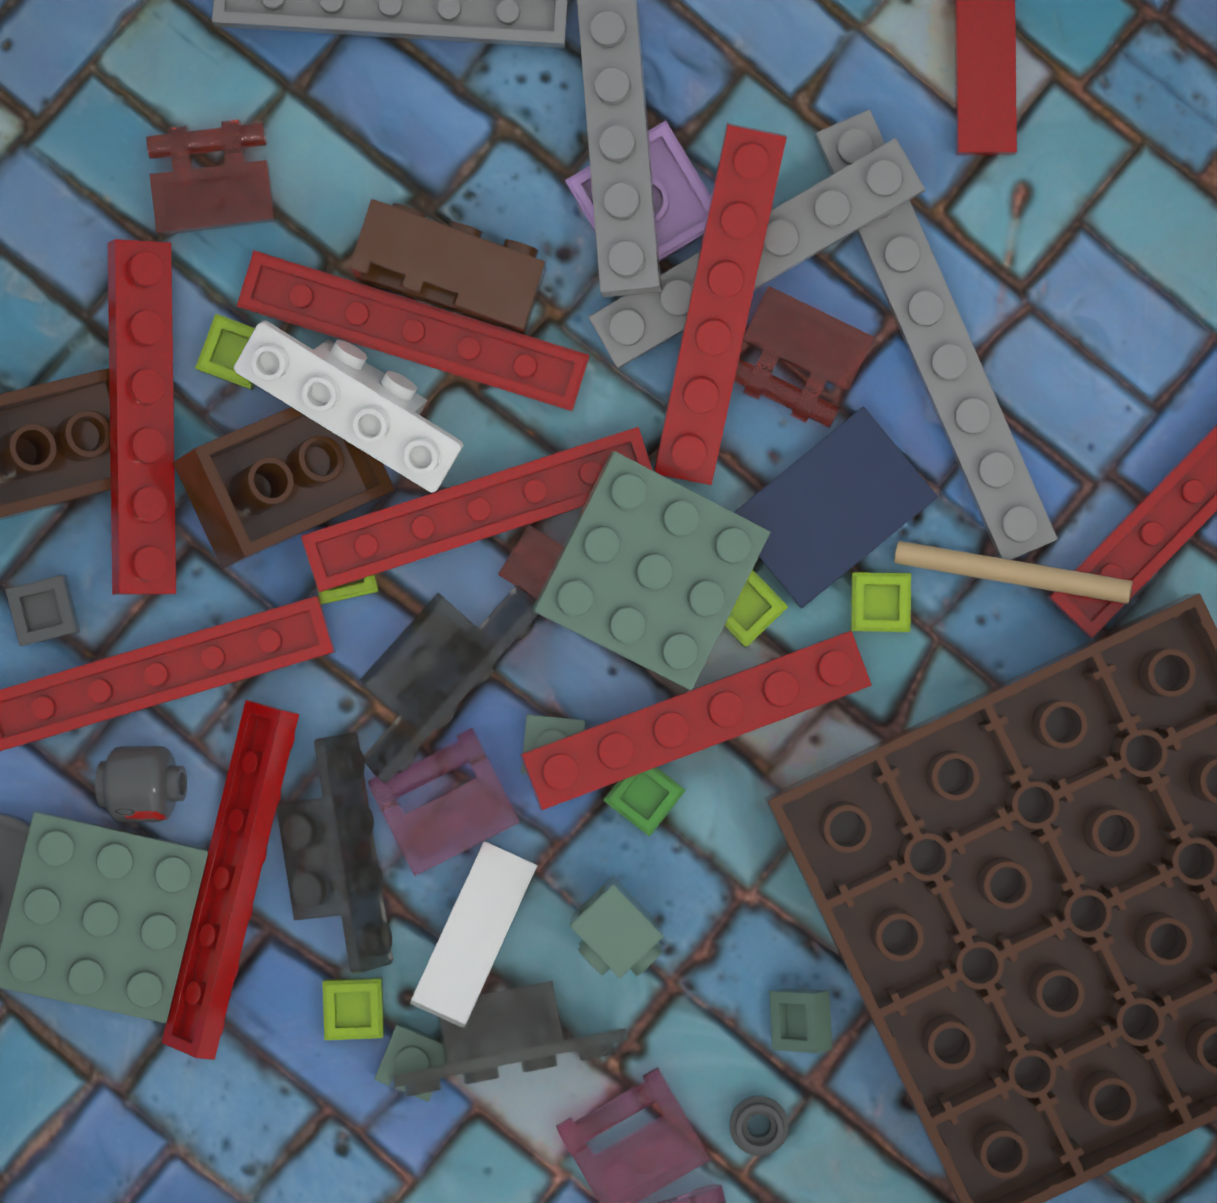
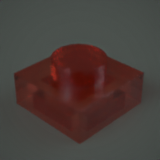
M529 525L498 575L537 599L563 546Z

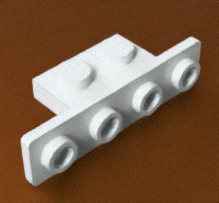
M262 321L257 324L234 366L237 374L427 491L433 493L439 489L462 450L463 443L458 438L420 416L428 400L416 393L417 386L411 380L393 371H387L386 374L365 362L367 356L362 350L346 341L337 340L334 343L328 339L313 350L268 321Z

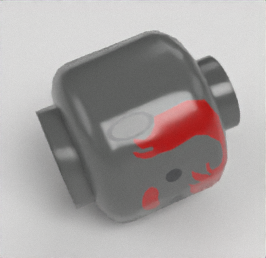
M164 746L116 747L111 751L106 761H100L95 777L96 799L99 806L107 808L111 817L118 822L164 821L171 816L176 801H184L186 797V770L184 766H176L173 754Z

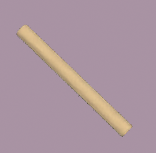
M898 541L895 552V564L1129 604L1133 581L922 544Z

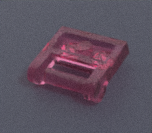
M473 728L458 734V742L389 777L382 773L368 780L371 792L414 876L520 823V819ZM468 762L470 763L477 778L407 814L404 813L398 798Z
M659 1067L644 1074V1082L582 1118L574 1121L570 1117L556 1125L562 1141L576 1161L599 1203H637L711 1160L709 1153ZM658 1103L664 1113L663 1116L594 1155L587 1141L651 1104Z

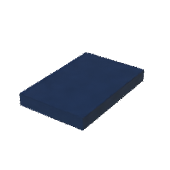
M863 406L734 513L771 532L758 558L799 608L802 609L938 498V496Z

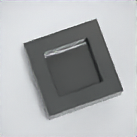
M59 575L5 589L19 646H28L81 632L67 575Z

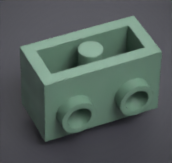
M614 876L571 915L570 927L582 939L579 943L580 948L578 951L601 975H604L611 969L619 978L629 970L638 976L663 952L660 949L662 945L659 943L664 937L662 926Z

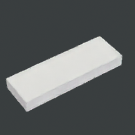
M486 841L483 842L410 1004L462 1028L465 1027L538 865Z

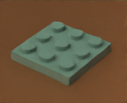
M611 451L531 611L692 691L771 532L616 451Z
M34 810L0 945V988L166 1023L208 850Z

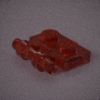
M240 119L221 121V127L195 131H189L188 126L169 128V134L146 137L150 159L171 157L173 171L149 174L156 233L160 236L276 222L269 163L267 160L245 163L244 148L267 145L264 122L241 125ZM224 151L225 165L193 169L192 154Z
M768 286L743 338V342L763 352L756 366L739 359L734 382L745 387L743 393L759 400L762 395L791 409L790 416L804 423L811 419L830 428L840 407L819 396L826 382L846 392L850 389L874 337ZM778 359L810 374L803 389L772 375Z

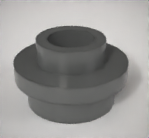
M760 1095L742 1100L734 1108L729 1123L730 1133L735 1144L742 1151L755 1156L768 1155L779 1149L786 1140L789 1129L788 1118L782 1106L774 1099ZM758 1114L766 1116L770 1121L769 1129L761 1135L751 1133L747 1127L750 1118Z

